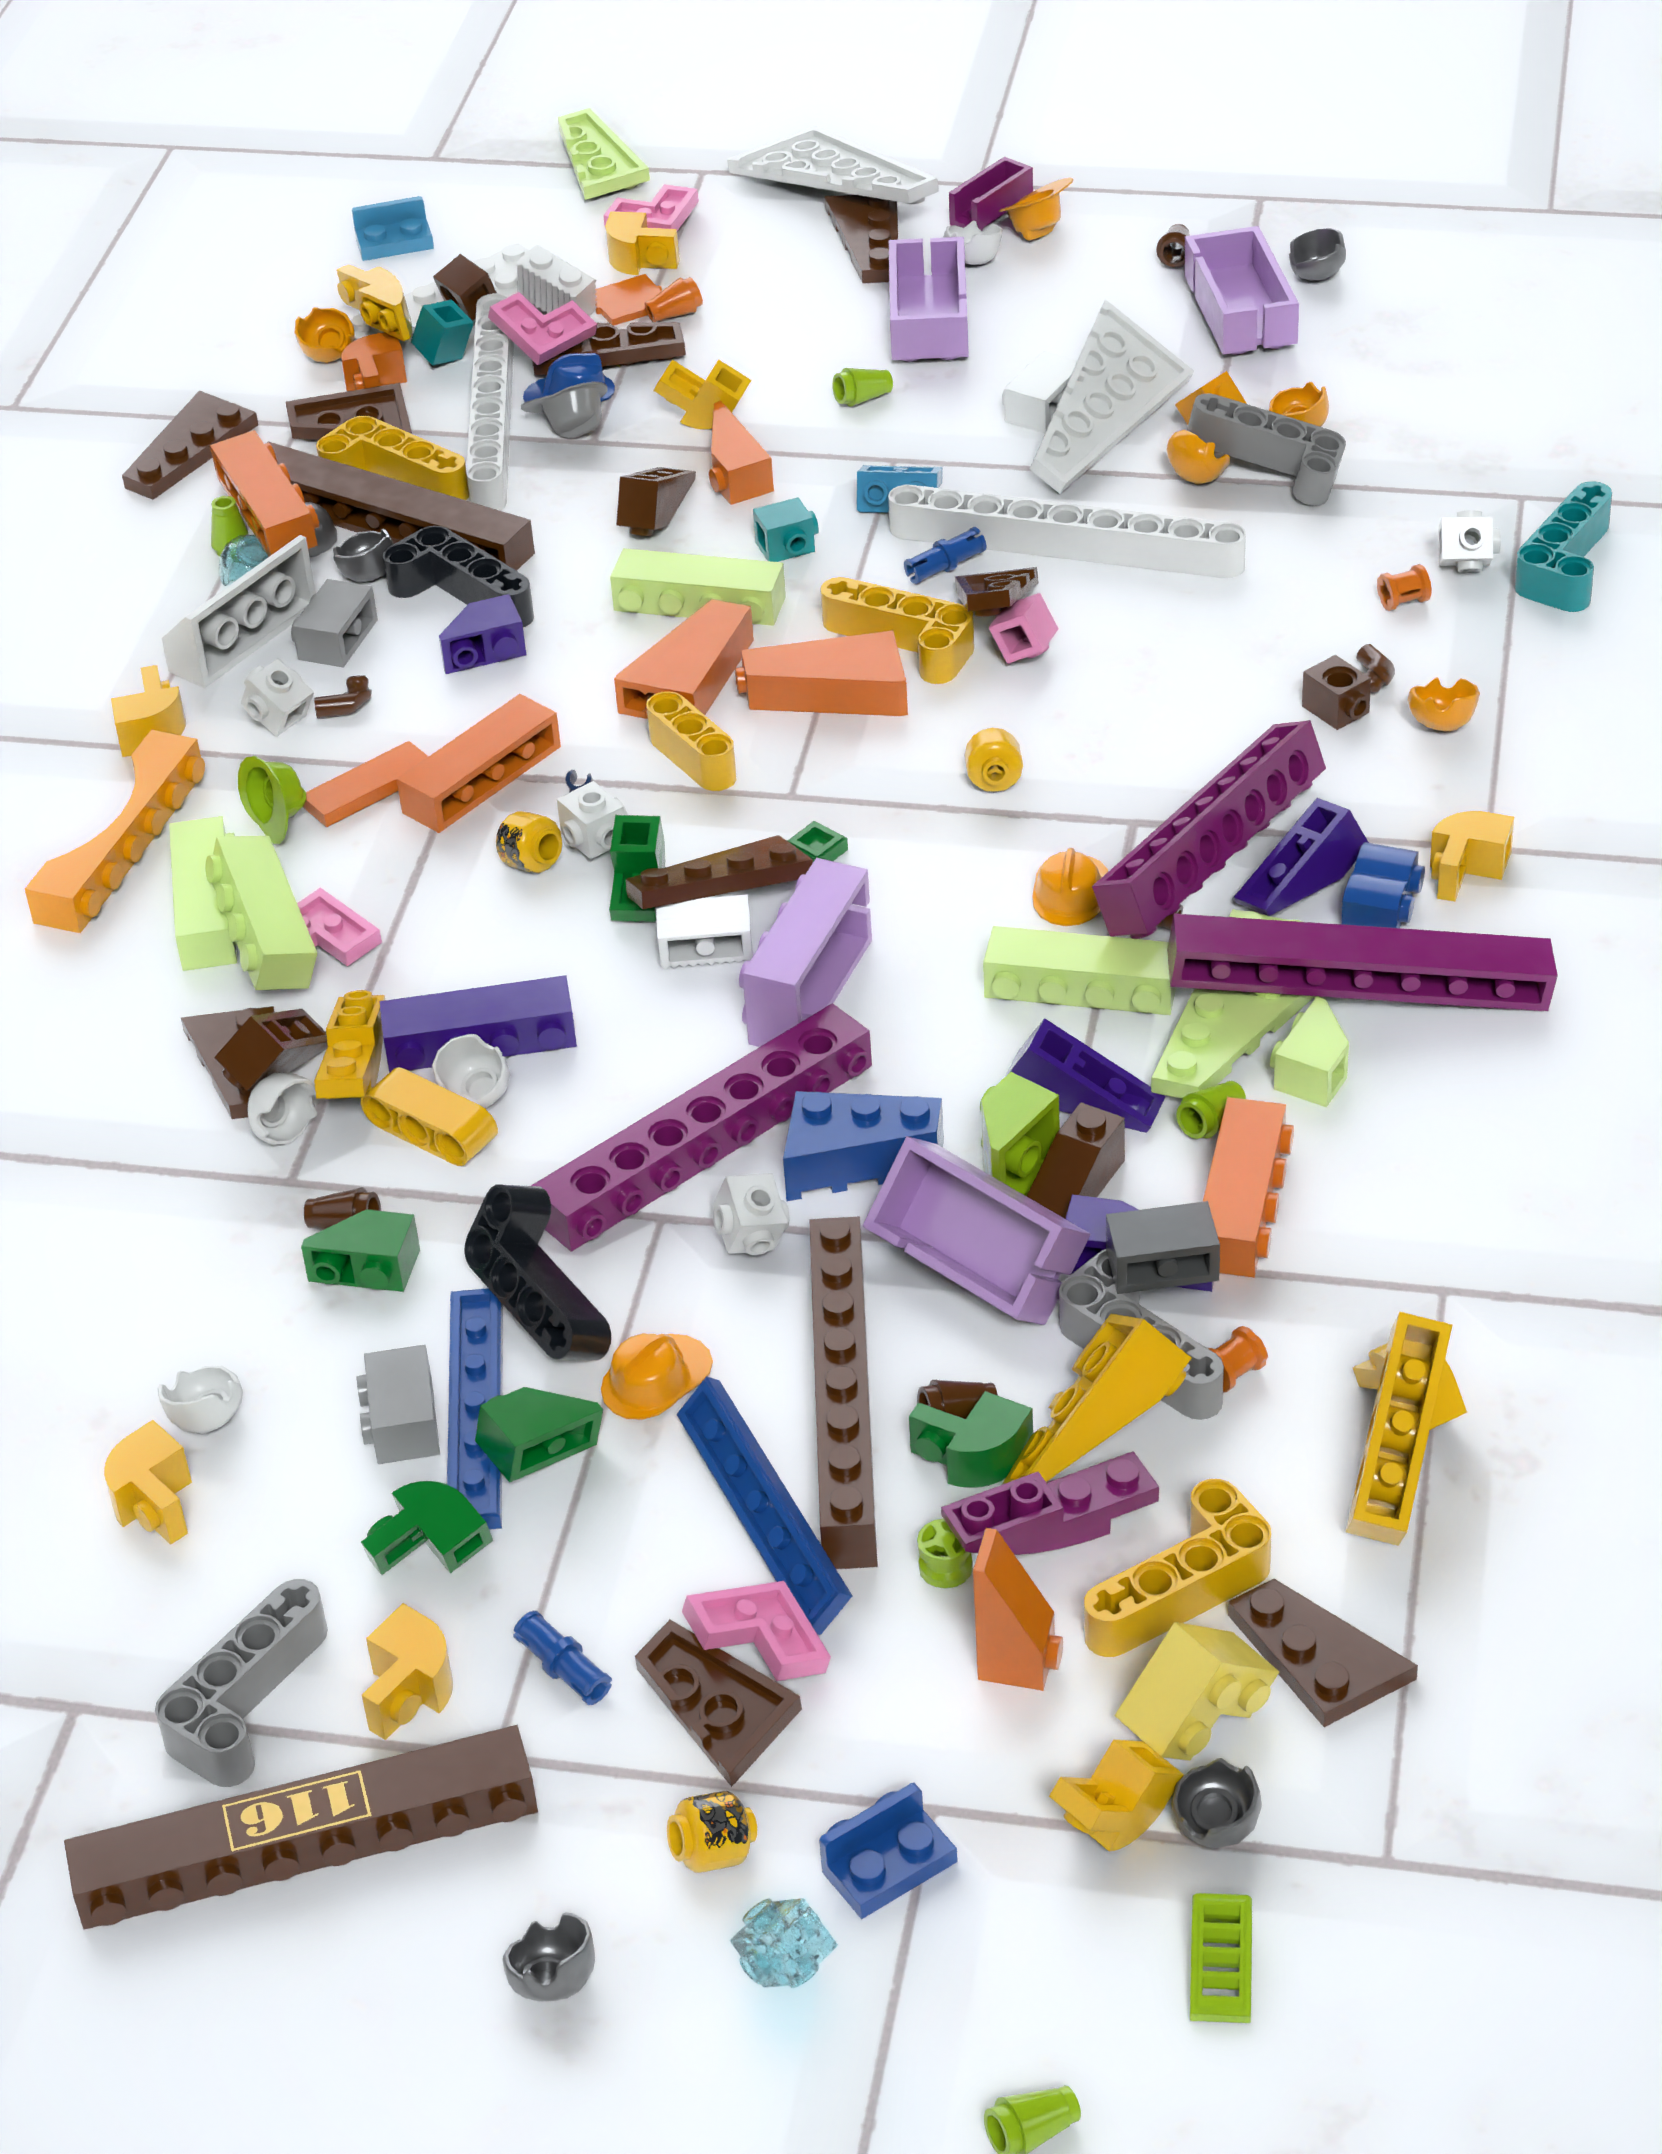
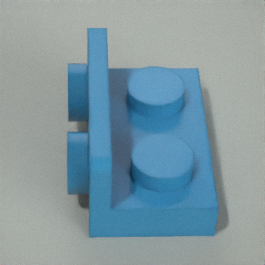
M421 196L353 207L351 210L356 242L362 261L434 249L433 236L426 219L424 200Z
M863 465L857 471V510L859 512L889 513L888 495L893 488L901 485L939 488L943 479V467Z

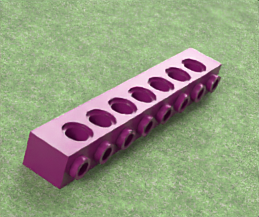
M1311 720L1273 724L1092 886L1110 936L1130 935L1132 939H1140L1153 934L1157 930V925L1166 916L1178 911L1180 904L1190 894L1202 889L1203 882L1213 873L1222 870L1226 866L1225 862L1233 854L1248 846L1247 841L1257 832L1266 829L1270 825L1269 821L1274 816L1289 808L1291 801L1300 792L1309 789L1313 785L1312 781L1326 769Z
M832 1003L542 1178L531 1186L542 1187L550 1197L551 1215L545 1230L571 1252L588 1241L597 1238L612 1226L634 1215L646 1205L667 1192L673 1191L688 1179L706 1168H710L743 1145L749 1144L756 1137L777 1124L789 1119L792 1114L796 1091L829 1093L872 1066L870 1030Z

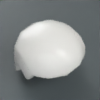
M972 221L964 228L956 225L947 226L943 238L964 237L965 263L980 265L987 263L995 256L1001 242L1003 230L997 224L992 223L986 231H981L976 221Z
M468 1034L450 1039L437 1051L432 1064L437 1085L477 1103L483 1108L490 1107L505 1093L511 1075L506 1058L502 1056L501 1050L498 1047H492L485 1043L476 1034Z
M273 1073L259 1081L251 1091L248 1101L249 1124L256 1137L271 1145L290 1144L301 1136L310 1119L317 1116V1111L312 1104V1096L316 1095L315 1084L309 1079L294 1073Z
M204 1366L189 1373L180 1370L177 1372L175 1384L170 1390L164 1384H159L157 1388L159 1401L167 1418L178 1428L189 1433L205 1434L223 1426L231 1419L242 1403L243 1390L240 1381L235 1373L224 1366Z

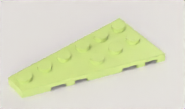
M1232 909L1229 917L1303 922L1261 915L1254 911ZM1194 988L1151 1077V1092L1183 1099L1187 1094L1216 1086L1231 1073L1232 1064L1244 1053L1251 1055L1260 1046V1038L1269 1030L1275 1033L1315 996Z

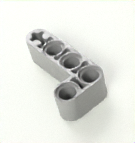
M1210 393L1201 394L1195 398L1187 431L1196 434L1205 443H1215V452L1296 476L1293 495L1300 502L1311 506H1320L1327 502L1346 446L1344 437L1335 431Z
M1106 1249L1096 1254L1061 1283L1059 1289L1060 1329L1067 1339L1085 1349L1111 1313L1145 1319L1192 1358L1184 1368L1186 1377L1183 1383L1172 1395L1164 1396L1161 1401L1191 1419H1208L1219 1413L1223 1405L1224 1365L1222 1359L1216 1353L1139 1305L1140 1291L1117 1294Z
M293 1579L279 1585L157 1700L155 1713L166 1752L174 1760L210 1783L220 1787H232L243 1783L251 1776L254 1771L255 1760L243 1718L325 1640L328 1628L318 1587L313 1582L305 1579Z

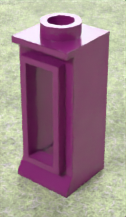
M1004 156L949 192L950 225L964 228L972 221H976L978 228L982 231L985 226L1007 213L1006 211L999 212L1000 209L1012 206L1033 192V167Z

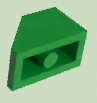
M522 1387L506 1395H497L480 1405L475 1442L509 1482H513L597 1445L603 1408L598 1402Z

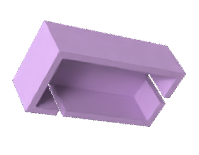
M1259 226L1185 236V278L1192 292L1195 293L1196 301L1223 355H1239L1247 351L1257 350V345H1263L1264 348L1279 349L1285 345L1298 344L1299 302Z
M964 237L930 238L932 275H924L923 238L889 240L892 360L913 362L929 358L954 360L958 357H969Z
M816 858L806 875H800L796 883L795 892L788 903H782L777 914V920L769 932L765 931L762 934L757 951L750 961L744 962L740 971L739 986L744 989L745 999L742 1021L744 1024H747L749 1045L761 1047L835 1002L872 941L870 908H866L870 902L868 869Z
M906 1136L863 1224L864 1228L892 1245L904 1248V1252L1014 1319L1046 1325L1059 1299V1289L1062 1282L1058 1279L1061 1273L1071 1275L1091 1235L938 1144Z

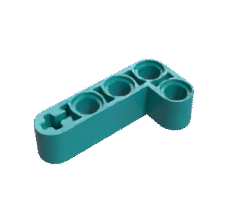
M1596 481L1584 482L1578 485L1519 548L1515 575V591L1518 595L1568 612H1579L1589 607L1592 596L1594 565L1585 556L1609 529L1612 489L1608 485Z

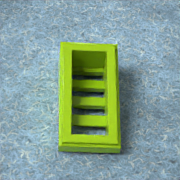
M1196 1893L1192 1896L1190 2021L1251 2023L1252 1898L1249 1895ZM1203 1943L1239 1944V1948L1203 1946ZM1203 1967L1239 1968V1972L1204 1971ZM1203 1988L1239 1990V1996L1202 1994Z

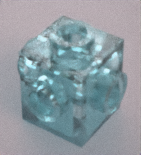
M768 1898L757 1903L743 1916L742 1921L745 1926L729 1940L741 1956L739 1962L744 1972L754 1982L763 1987L790 1986L791 1988H796L804 1984L816 1974L820 1967L819 1964L838 1946L818 1915L804 1898L772 1901V1899Z

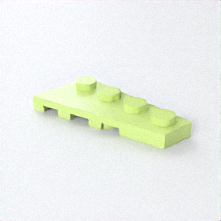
M590 108L558 117L559 131L585 200L620 189H632L637 184L650 181L649 167Z

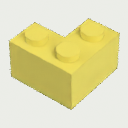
M1174 1622L1114 1716L1160 1756L1191 1761L1193 1756L1201 1752L1208 1744L1212 1734L1211 1728L1221 1714L1250 1718L1253 1713L1263 1707L1270 1696V1686L1276 1679L1279 1671L1234 1632Z

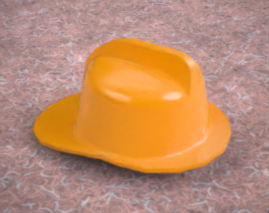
M1069 177L1049 183L1026 195L1012 206L1000 209L999 212H1007L1015 230L1021 232L1026 240L1030 241L1052 232L1056 223L1061 218L1060 192L1072 184L1074 179Z
M1068 848L1065 852H1059L1050 856L1036 873L1032 896L1035 911L1044 920L1061 926L1080 925L1092 920L1101 912L1092 886L1108 872L1107 867L1093 857L1075 852L1074 848Z
M642 1333L631 1336L616 1349L612 1357L611 1367L603 1377L601 1393L604 1404L614 1414L626 1419L643 1420L660 1415L672 1407L680 1398L700 1385L706 1376H709L713 1364L710 1350L701 1341L688 1335Z

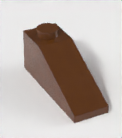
M656 467L620 476L616 525L630 527V534L652 536L654 530L667 527L695 481L696 471Z
M303 1009L253 1015L246 1020L214 1058L224 1067L222 1073L232 1085L241 1090L251 1091L259 1081L273 1073H289L326 1050L328 1047L326 1031Z
M1081 1102L1057 1132L1027 1197L1066 1219L1072 1194L1098 1197L1125 1161V1118Z

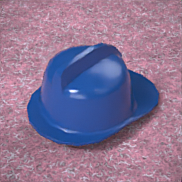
M572 353L563 355L555 360L548 368L546 378L539 379L528 386L524 391L523 400L527 402L553 395L565 388L581 383L602 382L607 385L608 390L600 398L602 402L614 394L615 385L611 379L604 376L601 358L598 354Z

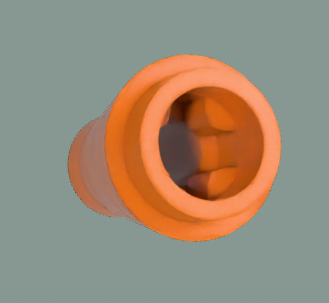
M680 277L654 298L646 301L644 305L651 321L658 322L663 319L696 312L697 307L703 305V299L697 284L691 277L684 280Z

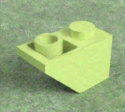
M1316 996L1305 1013L1299 1012L1297 1014L1291 1032L1284 1041L1279 1040L1276 1043L1270 1057V1067L1274 1068V1090L1324 1107L1329 1105L1347 1079L1349 1041L1326 999Z

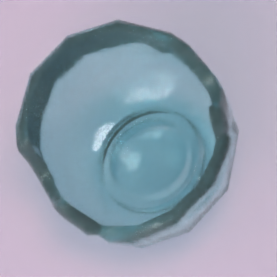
M239 535L225 545L219 559L218 572L224 586H227L230 581L235 582L269 557L255 535Z

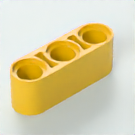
M668 691L651 696L647 700L646 707L650 742L702 788L710 791H722L733 786L737 778L732 738L682 695Z
M400 1067L394 1068L361 1098L362 1110L374 1125L456 1166H464L498 1134L496 1121L485 1108Z

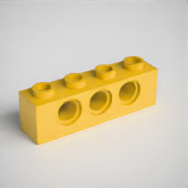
M1399 1311L1388 1340L1346 1533L1397 1546L1400 1545L1405 1537L1419 1481L1452 1324Z

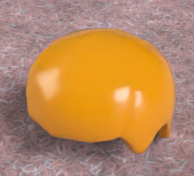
M314 307L308 316L303 319L298 316L295 321L294 334L299 346L306 356L316 362L330 363L340 359L343 350L355 340L354 325L347 314L335 308L319 309Z
M1308 382L1303 388L1292 387L1280 391L1270 401L1269 411L1321 427L1327 420L1329 413L1326 388L1323 386L1320 391L1313 382Z
M1185 429L1175 432L1168 440L1166 448L1168 459L1175 472L1182 479L1195 484L1212 482L1230 465L1229 455L1224 454L1220 458L1215 457V443H1205L1196 434Z
M1436 677L1424 687L1418 685L1412 687L1407 701L1413 716L1418 722L1435 730L1452 731L1459 729L1471 720L1477 707L1480 692L1476 685L1466 679L1460 678L1455 685L1446 688L1441 685L1439 678Z

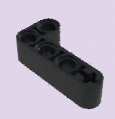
M425 527L389 546L383 553L388 591L392 596L409 598L436 585L468 605L472 602L509 594L522 620L523 627L533 622L534 612L529 579L445 527Z
M494 1185L487 1192L467 1235L464 1248L467 1264L548 1356L553 1359L600 1360L607 1354L611 1345L609 1323L538 1245L551 1215V1201L547 1191L538 1186Z

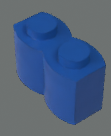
M1364 842L1343 896L1342 925L1400 928L1402 922L1410 923L1415 900L1412 894L1413 892H1421L1425 876V866L1418 865L1419 851Z

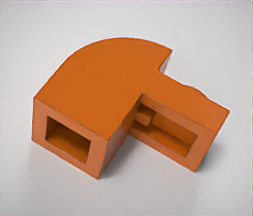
M384 332L364 336L350 343L342 352L341 359L347 391L407 382L403 351L399 339Z

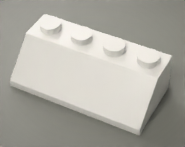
M299 535L184 617L161 639L168 672L206 688L292 625L294 620L307 607L311 597L316 594L306 537Z

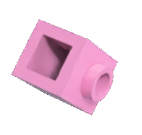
M1041 593L1020 599L1011 607H1003L1001 613L995 617L988 627L1007 664L1026 657L1034 658L1047 651L1050 647L1049 642L1059 629Z

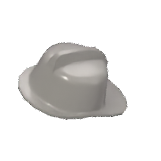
M587 382L570 386L553 395L527 401L521 405V410L531 413H545L556 434L570 439L577 438L597 428L600 424L602 417L600 398L608 391L607 385L602 382Z

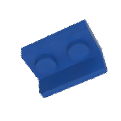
M914 1782L897 1792L892 1791L883 1795L875 1805L851 1819L835 1823L819 1839L822 1873L861 1920L958 1862L957 1847L923 1810L922 1790Z

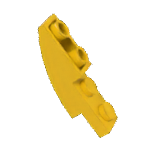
M350 264L336 269L339 278L337 289L341 299L346 305L360 310L366 324L402 341L411 338L412 322L402 286L395 275L380 266L368 271Z
M356 990L346 993L344 997H338L326 1027L328 1047L314 1080L316 1099L362 1098L376 1085L383 1045L379 1001H385V995H372L367 990Z

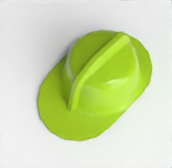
M257 756L246 757L241 762L238 771V790L241 802L248 815L259 825L264 834L270 837L272 843L280 844L286 836L288 819L293 817L305 805L306 792L301 787L296 772L286 763L265 762Z

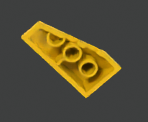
M1111 1313L1073 1365L1072 1370L1079 1375L1075 1383L1065 1390L1064 1393H1057L1048 1408L1051 1409L1050 1417L1053 1418L1049 1427H1041L1031 1435L1002 1484L1038 1471L1047 1482L1157 1404L1164 1396L1172 1395L1183 1383L1186 1377L1184 1368L1192 1358L1145 1319Z

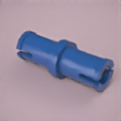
M972 527L948 541L940 539L934 542L933 548L906 559L903 564L907 577L915 573V576L910 577V581L913 584H918L922 580L943 570L950 572L957 568L959 562L986 550L987 545L984 536L980 535L975 538L976 535L980 534V530L977 527Z
M533 1610L526 1613L517 1622L513 1630L515 1632L513 1637L542 1661V1669L552 1679L561 1678L582 1697V1700L587 1705H594L607 1695L612 1686L610 1684L612 1678L582 1653V1645L572 1636L564 1637L538 1611Z

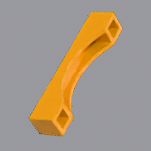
M151 730L131 754L135 771V784L131 797L121 814L104 831L89 842L64 855L46 861L26 886L25 893L33 924L81 934L91 919L97 916L101 906L111 893L120 886L122 879L131 867L141 859L143 852L151 841L161 833L163 826L175 810L181 807L185 797L195 784L199 783L203 778L205 762L201 758L198 739Z

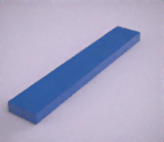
M487 1288L451 1291L447 1485L457 1489L467 1498L486 1521L489 1530L502 1529V1473L475 1442L480 1405L497 1395H503V1304Z
M706 1376L676 1415L777 1582L785 1581L817 1635H821L852 1598V1594L720 1380Z

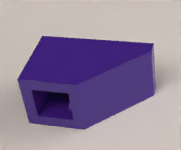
M509 594L469 603L439 635L445 674L527 655L522 620Z

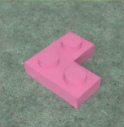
M664 184L651 202L616 198L603 215L604 225H606L610 211L644 212L647 215L648 228L677 229L678 231L699 202L698 189Z
M520 292L490 306L488 318L537 365L594 336L597 328V323L573 300L543 315Z
M321 887L297 903L314 946H320L346 966H349L382 943L380 929Z
M785 1581L686 1596L682 1613L704 1650L754 1642L776 1681L826 1673L831 1656Z

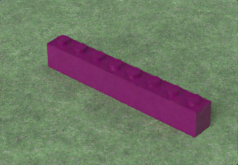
M1174 913L1167 949L1170 987L1549 1011L1558 977L1551 938Z

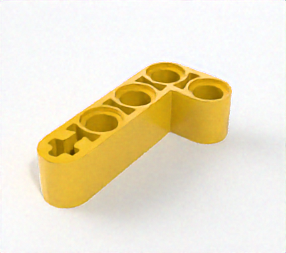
M357 416L351 418L317 441L316 448L319 457L463 500L469 498L466 464L463 456L374 417Z
M845 577L831 578L821 585L823 626L828 631L853 636L893 630L898 648L918 653L919 674L928 683L943 684L952 681L974 652L973 612H968L963 604Z
M1207 1479L1199 1482L1191 1492L1190 1538L1095 1585L1085 1595L1084 1636L1088 1649L1094 1654L1103 1657H1116L1125 1654L1169 1631L1174 1622L1184 1623L1263 1582L1270 1573L1271 1527L1267 1520L1229 1481Z

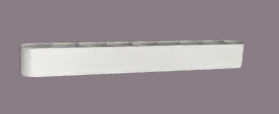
M492 293L482 296L476 304L466 474L470 502L502 511L507 504L514 342L488 318L490 306L508 298L504 294Z
M917 485L897 486L888 495L890 532L895 537L930 543L940 539L948 541L972 527H977L980 530V534L976 535L975 538L983 535L987 545L986 549L1217 578H1233L1245 571L1246 531L1242 526L1234 523Z

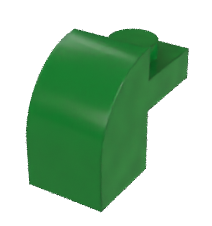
M615 815L610 847L614 869L609 907L611 921L656 922V907L642 909L627 897L626 879L641 875V872L646 869L665 868V841L661 817Z
M985 1391L968 1417L963 1419L918 1402L909 1415L911 1453L917 1454L928 1461L947 1465L948 1484L978 1488L998 1483L1007 1477L1033 1434V1408Z
M417 1481L404 1485L391 1493L399 1513L394 1517L388 1515L378 1520L369 1529L367 1537L361 1541V1544L369 1561L381 1575L385 1574L424 1543L427 1544L451 1574L491 1543L493 1538L486 1521L457 1489L441 1482Z

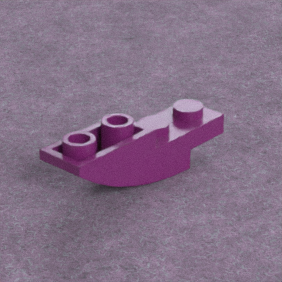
M1132 1451L1046 1483L1039 1471L945 1505L941 1507V1515L966 1552L978 1553L985 1529L991 1528L998 1530L1014 1555L1033 1554L1081 1544L1110 1534L1111 1519L1158 1502L1159 1485L1135 1452Z

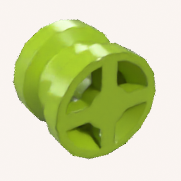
M944 1518L925 1524L917 1537V1547L920 1555L918 1560L920 1576L926 1583L944 1589L957 1587L965 1583L973 1570L971 1552L964 1550Z

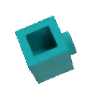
M453 300L422 305L411 343L432 365L460 360L463 358L474 322Z
M799 497L753 509L755 543L767 561L779 562L815 552L814 535L819 533L818 521L815 513L812 510L808 511Z

